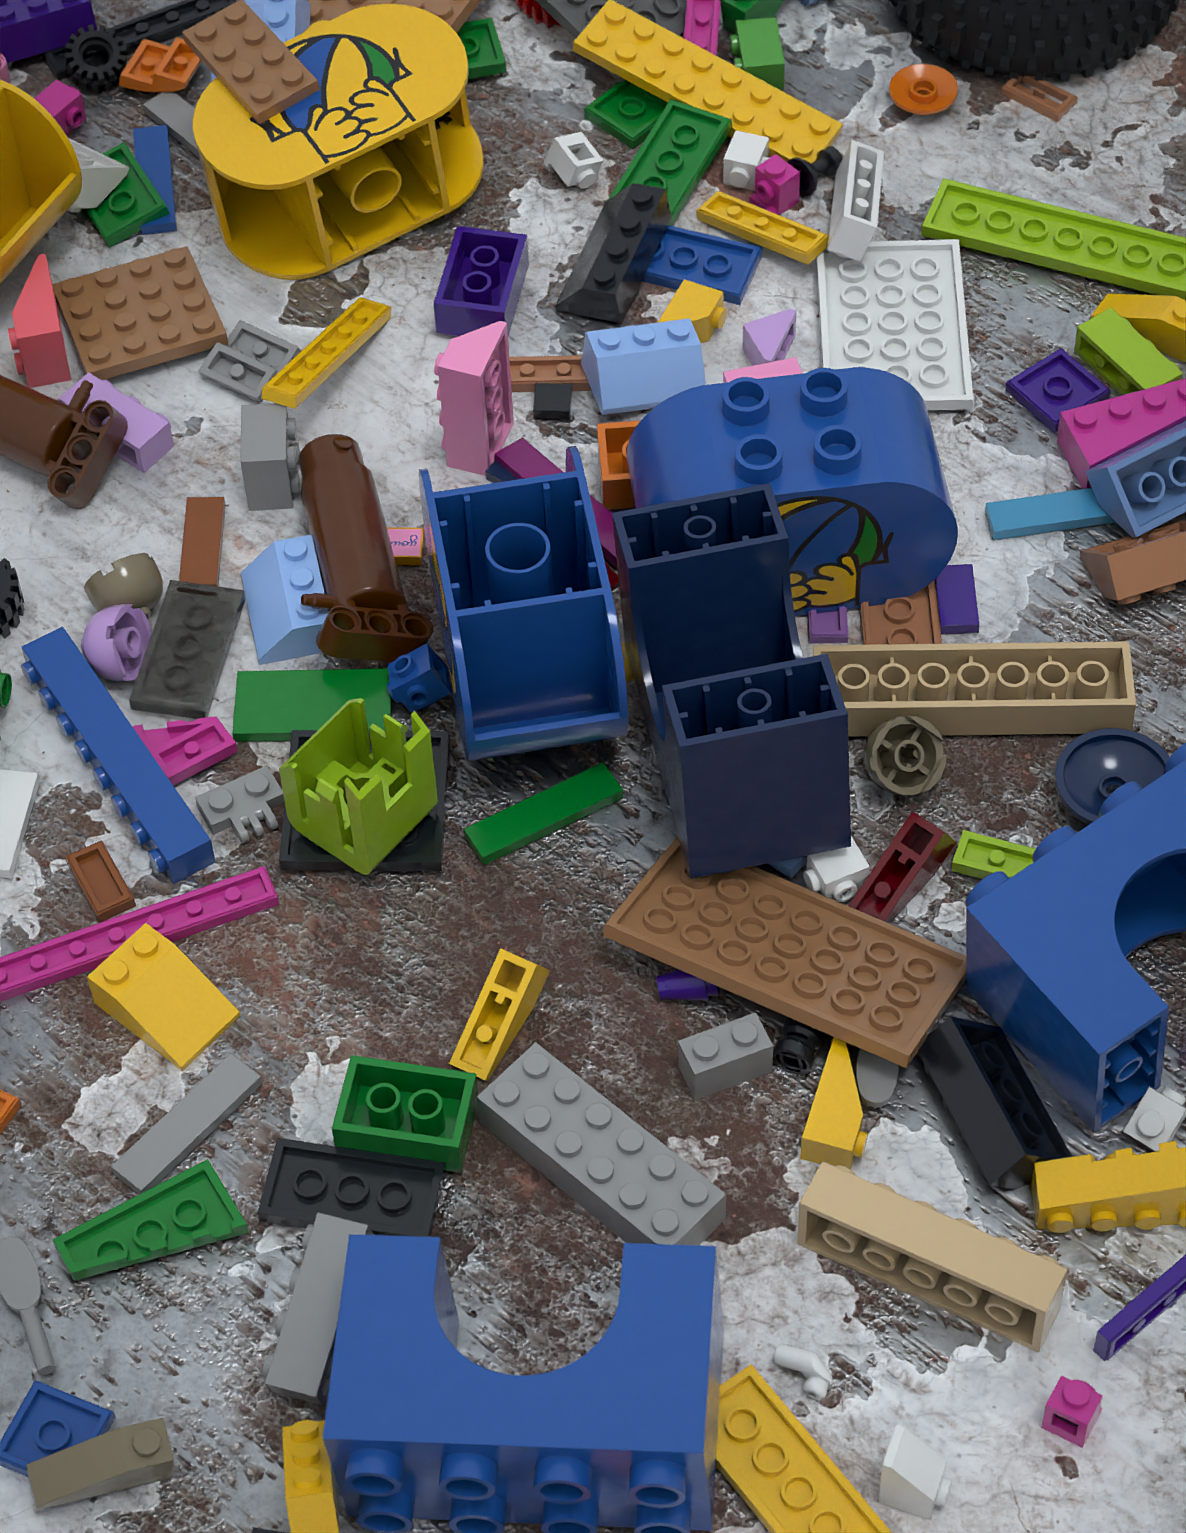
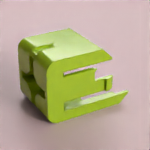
M362 698L348 700L279 768L287 817L292 826L303 836L354 870L368 875L438 804L431 734L415 711L411 714L413 737L408 742L406 740L408 727L387 714L383 716L385 731L372 724L369 727L372 745L371 753L365 703Z

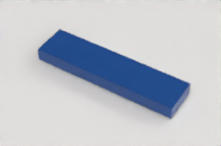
M167 125L133 129L135 159L170 212L169 215L141 225L142 235L177 231Z

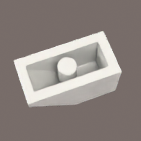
M897 1424L882 1464L879 1503L931 1520L936 1504L945 1506L951 1488L952 1480L945 1478L947 1460L906 1427Z

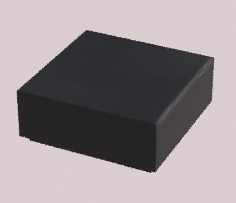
M536 383L533 407L534 419L570 420L572 384Z

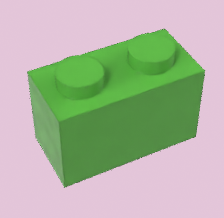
M776 17L736 20V35H730L731 56L737 55L738 57L734 58V66L779 90L784 89L785 63Z

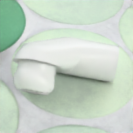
M786 1344L778 1345L774 1355L775 1364L800 1371L807 1379L803 1389L808 1397L814 1400L825 1398L827 1390L832 1389L833 1378L818 1355L813 1351Z

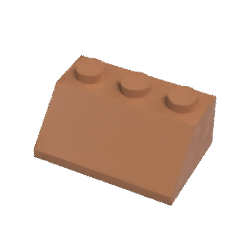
M1186 520L1154 528L1136 538L1127 536L1080 550L1081 559L1103 598L1117 600L1118 604H1128L1140 600L1141 593L1153 590L1154 594L1172 591L1176 589L1175 583L1186 580Z

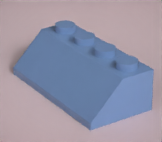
M1186 421L1085 471L1099 506L1132 538H1136L1186 512Z

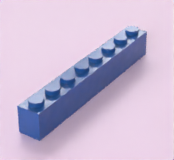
M62 626L22 646L25 663L21 664V669L30 685L37 683L40 688L38 690L39 696L48 711L53 709L58 714L56 716L57 723L65 737L73 736L76 741L74 743L75 749L84 764L88 762L94 767L92 770L94 778L101 790L109 789L113 795L111 802L117 814L121 818L128 817L131 822L129 827L136 842L140 846L143 844L147 845L150 850L148 855L155 870L159 874L165 872L171 882L175 884L216 863L211 839L64 627Z

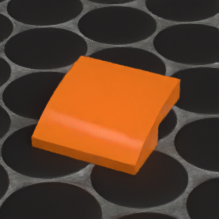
M176 37L171 47L143 39L120 74L119 86L148 92L182 90L186 88L202 61L184 42V39Z

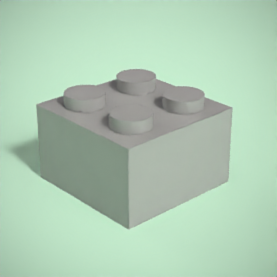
M277 403L241 405L240 462L249 511L293 509L294 493H300L299 471H294L297 465H299L300 447L299 442L292 443V440L297 439L295 418H288L287 406Z

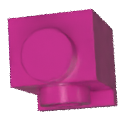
M773 155L755 167V193L750 196V202L775 214H783L799 203L800 172L778 155Z
M1061 1375L1046 1403L1041 1428L1083 1448L1102 1412L1101 1402L1103 1395L1097 1393L1090 1384L1082 1380H1070ZM1058 1415L1078 1424V1428L1058 1419Z

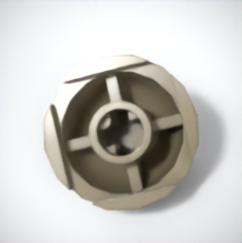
M148 553L133 554L111 563L114 568L113 571L103 576L101 570H99L86 581L84 590L97 612L114 605L132 604L131 607L133 609L140 608L145 613L147 619L152 616L151 610L157 606L163 594V579L153 557L151 556L150 558Z
M897 716L879 724L871 732L864 748V765L869 777L879 788L895 795H916L931 789L942 777L947 763L946 754H943L941 743L944 740L941 733L929 721L917 716Z

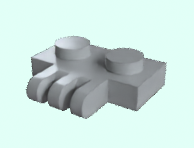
M267 765L195 797L197 807L213 835L232 827L242 844L250 841L249 834L245 829L250 826L256 837L264 834L260 823L262 820L266 822L271 831L279 828L271 809L285 803L283 791Z

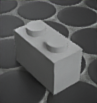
M755 1012L679 1040L678 1067L694 1100H698L771 1073L773 1069V1044Z

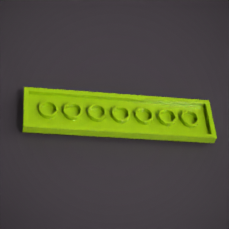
M943 178L922 224L921 236L936 240L959 239L960 246L1160 296H1177L1186 300L1185 237Z

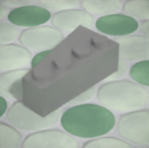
M317 1213L314 1225L309 1224L307 1226L302 1241V1249L306 1250L301 1267L296 1266L289 1282V1292H292V1297L288 1309L283 1308L277 1320L276 1334L279 1335L275 1352L270 1351L267 1354L263 1365L262 1376L266 1378L265 1385L273 1393L324 1406L329 1392L349 1234L374 1235L368 1225Z

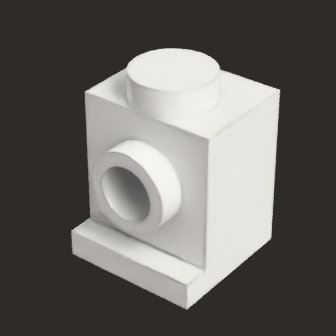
M582 132L554 138L544 160L545 166L547 168L553 167L567 187L578 185L581 189L588 188L594 184L604 162Z

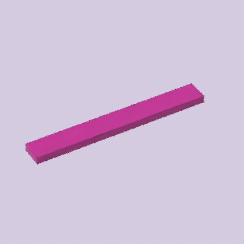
M266 867L256 868L0 957V1002L96 969L145 923L173 942L279 905L277 893Z

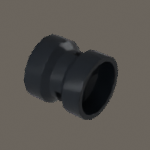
M788 1017L782 1028L783 1039L779 1040L773 1049V1061L780 1068L788 1072L801 1075L807 1074L811 1071L815 1061L814 1050H818L821 1047L825 1033Z

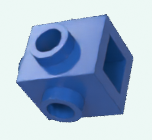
M428 644L406 655H402L388 664L390 680L387 683L388 691L396 703L402 702L411 713L430 706L437 700L452 693L448 666Z

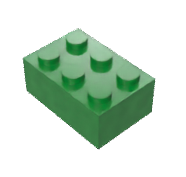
M351 1055L332 1125L334 1145L337 1147L445 1162L446 1171L462 1173L477 1110L478 1085L476 1073Z

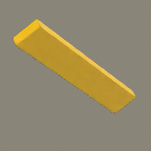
M359 297L262 387L261 399L296 409L391 318L392 307Z

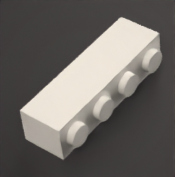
M851 140L836 172L827 250L834 252L842 258H852L861 262L877 229L884 151L855 140Z

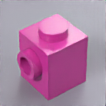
M55 80L34 98L52 115L66 136L87 119L82 93L76 88L69 87L58 80Z

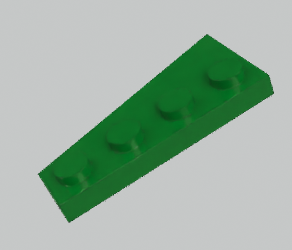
M207 1159L52 1240L73 1281L246 1234L249 1233L247 1223Z

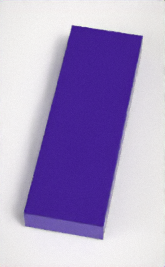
M1186 1254L1097 1331L1093 1351L1103 1361L1109 1360L1186 1293Z

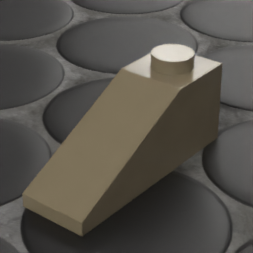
M162 1417L114 1429L26 1464V1469L36 1510L169 1479L171 1478L174 1457L164 1418Z

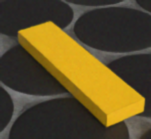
M720 191L713 194L696 210L699 221L807 265L828 247L829 235Z

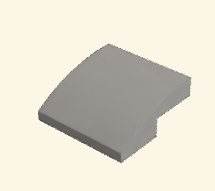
M239 320L228 337L229 344L223 345L216 342L198 372L208 379L260 402L263 400L261 399L262 387L297 356L301 350L292 343Z

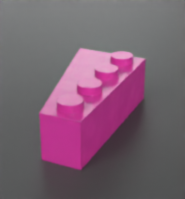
M1186 378L1060 412L1057 443L1082 489L1092 488L1085 471L1186 421Z

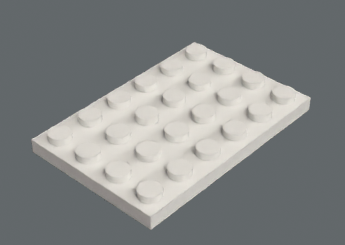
M959 239L870 241L861 262L852 258H842L834 252L827 250V248L816 257L822 367L834 370L853 367L883 370L895 374L910 383L922 396L927 410L973 409V389Z

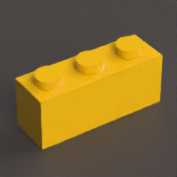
M302 1420L294 1423L292 1426L282 1427L285 1500L291 1533H339L336 1479L323 1441L325 1420L317 1422Z

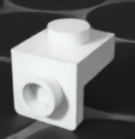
M1165 1085L1161 1092L1149 1087L1123 1132L1153 1150L1159 1151L1158 1143L1171 1142L1184 1118H1186V1107L1183 1106L1186 1097Z

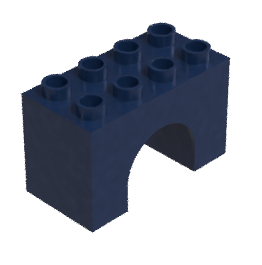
M770 483L612 513L625 648L690 879L716 873H729L741 868L796 857H807V855L851 847L848 713L828 654L803 658L791 592L789 540Z

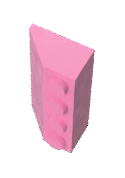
M502 321L451 339L445 352L438 354L434 367V373L439 377L437 400L441 401L442 408L439 424L444 429L442 450L446 451L447 467L486 476L485 471L494 462V454L503 448L514 424L507 323Z

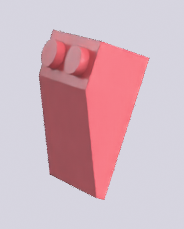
M46 253L39 254L12 311L15 328L8 329L12 351L18 349L20 353L14 354L18 375H26L29 388L71 380Z

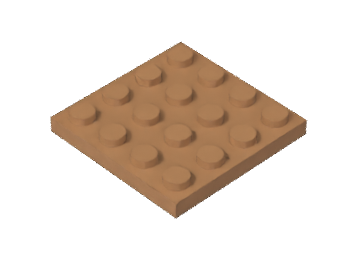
M188 246L171 249L164 253L136 259L132 262L104 268L97 272L69 278L53 284L56 302L85 374L89 372L100 380L209 350L215 346L216 342L223 345L229 344L226 330Z

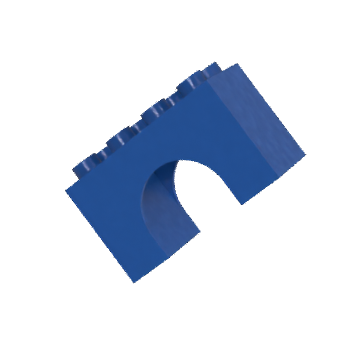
M1186 743L1181 745L1171 755L1165 765L1164 775L1144 788L1134 781L1120 786L1102 804L1099 810V819L1078 833L1070 826H1064L1053 831L1036 848L1032 864L1011 878L1002 871L988 875L971 890L965 902L967 907L965 943L966 990L994 1022L1001 1027L1002 1031L1093 1133L1141 1101L1149 1087L1155 1090L1161 1087L1169 1006L1135 971L1126 958L1139 946L1152 939L1171 933L1186 932Z
M349 1234L323 1441L347 1515L357 1516V1523L362 1528L375 1533H404L412 1528L413 1519L449 1520V1527L456 1533H503L505 1522L542 1524L541 1530L543 1533H597L598 1526L634 1527V1533H690L691 1530L712 1531L724 1334L716 1246L623 1243L618 1306L609 1328L599 1342L581 1358L560 1369L536 1375H509L483 1368L463 1356L456 1349L459 1317L440 1237Z

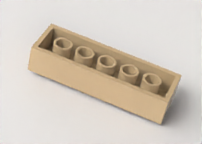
M824 1161L821 1162L799 1203L797 1245L1038 1353L1040 1352L1060 1311L1068 1270L1060 1266L1052 1257L1042 1254L1035 1255L1019 1248L1009 1238L1002 1236L994 1237L978 1230L968 1220L961 1218L953 1219L937 1212L927 1202L912 1201L897 1194L888 1185L871 1183L856 1176L847 1167L841 1165L833 1166Z

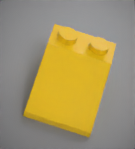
M147 923L141 926L87 976L94 1003L181 1071L187 1068L240 1017L238 1009L174 943Z

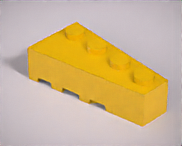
M1177 1141L1158 1143L1159 1151L1137 1155L1132 1151V1148L1115 1150L1114 1153L1106 1156L1104 1160L1095 1161V1157L1088 1154L1034 1163L1031 1190L1036 1230L1063 1233L1078 1228H1092L1096 1231H1109L1116 1227L1131 1226L1149 1230L1160 1225H1180L1186 1228V1147L1178 1148Z

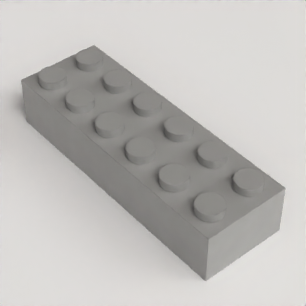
M536 1042L477 1096L479 1123L626 1243L700 1245L726 1219V1194Z

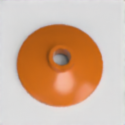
M915 64L902 68L894 74L890 81L889 94L893 102L907 112L921 115L935 114L944 111L955 102L958 95V84L950 72L939 66Z

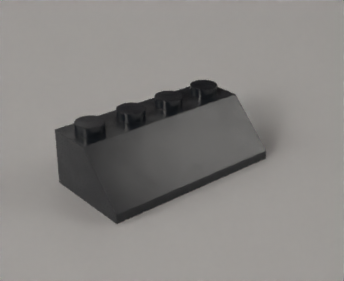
M632 183L605 202L555 305L556 311L619 323L623 322L672 218L666 189Z
M950 1016L927 1036L918 1050L923 1060V1069L934 1080L942 1095L940 1098L941 1103L952 1114L960 1129L959 1136L961 1140L971 1149L979 1164V1174L989 1185L1009 1189L1021 1188L1031 1184L1034 1163L1072 1157L1001 1027Z

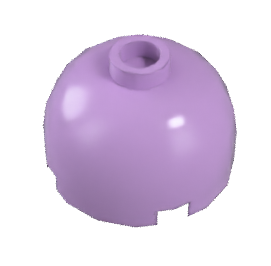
M132 604L114 605L102 609L90 618L81 640L82 653L93 671L106 680L120 682L139 681L147 675L151 668L153 659L145 660L147 647H154L151 626L145 613L140 608L133 609L131 607Z

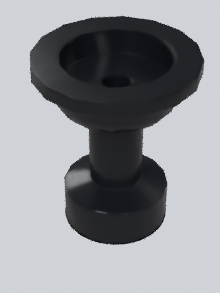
M827 146L819 151L817 161L813 163L797 157L787 161L788 164L800 172V197L807 198L815 193L820 174L824 173L827 176L836 174L843 158L835 147Z

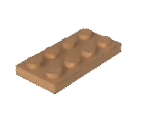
M244 0L233 3L182 32L184 42L258 124L265 122L320 90L318 80Z

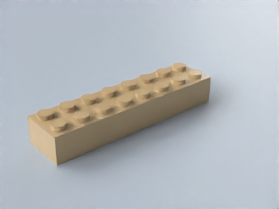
M1129 641L813 645V656L828 654L848 713V736H869L879 724L897 716H917L927 720L941 735L1085 734L1105 728H1119L1132 731L1136 698Z

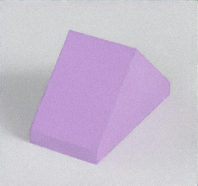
M787 309L743 324V351L752 365L783 360L796 336V310Z

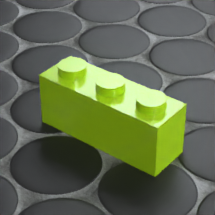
M1112 308L1077 326L1074 352L1121 396L1182 379L1183 373L1179 367L1161 354L1150 340L1145 339L1132 327L1126 318H1122Z

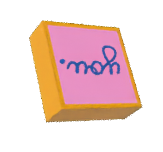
M387 527L396 565L422 566L424 528Z

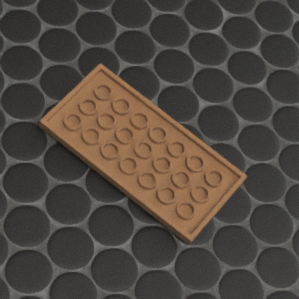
M679 836L675 838L605 923L603 937L636 950L904 1068L908 1067L966 980L965 955L757 867L751 866L729 873H716L690 879Z

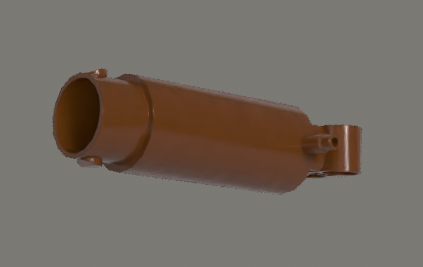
M0 375V455L49 477L48 489L50 493L70 508L80 509L85 507L92 500L126 435L128 422L125 416L103 400L93 401L84 409L93 388V384L87 380L82 381L69 405ZM109 417L108 422L101 427V424L104 421V419ZM92 449L90 456L84 460L85 454ZM75 482L72 490L66 493L70 484Z
M327 434L315 438L306 444L299 454L298 462L303 479L300 494L310 535L312 534L325 594H303L301 596V604L314 609L329 610L316 637V644L324 654L335 658L393 662L398 657L427 644L434 631L433 624L423 614L408 610L371 470L364 465L358 442L342 434Z

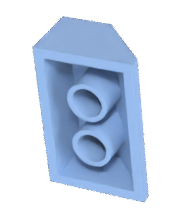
M690 318L589 331L585 334L581 365L602 415L655 408L661 402L682 391L706 385L701 343Z
M312 534L274 541L241 572L259 665L323 653L316 644V637L329 612L326 609H314L301 604V596L303 594H325Z

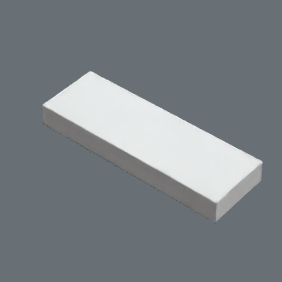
M0 769L1 878L12 879L40 783L38 773Z

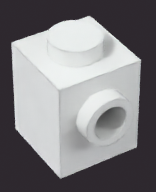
M735 131L723 159V184L755 191V167L770 158L769 137Z
M851 836V847L807 855V871L803 872V877L809 890L837 902H846L852 899L869 875L870 866Z

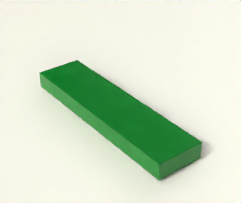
M603 762L464 828V837L482 864L486 865L623 799V789Z

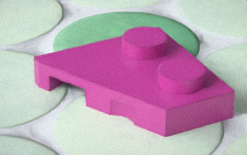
M217 716L198 718L191 722L183 720L167 722V728L144 730L143 724L133 726L173 786L238 752L236 742Z

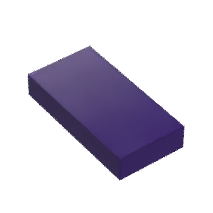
M947 565L935 579L941 634L979 633L980 624L973 565Z

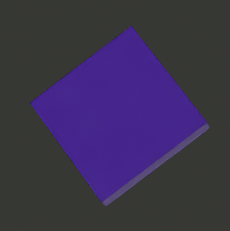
M1062 348L1006 382V391L1054 434L1058 432L1060 412L1107 400L1110 398L1111 391Z

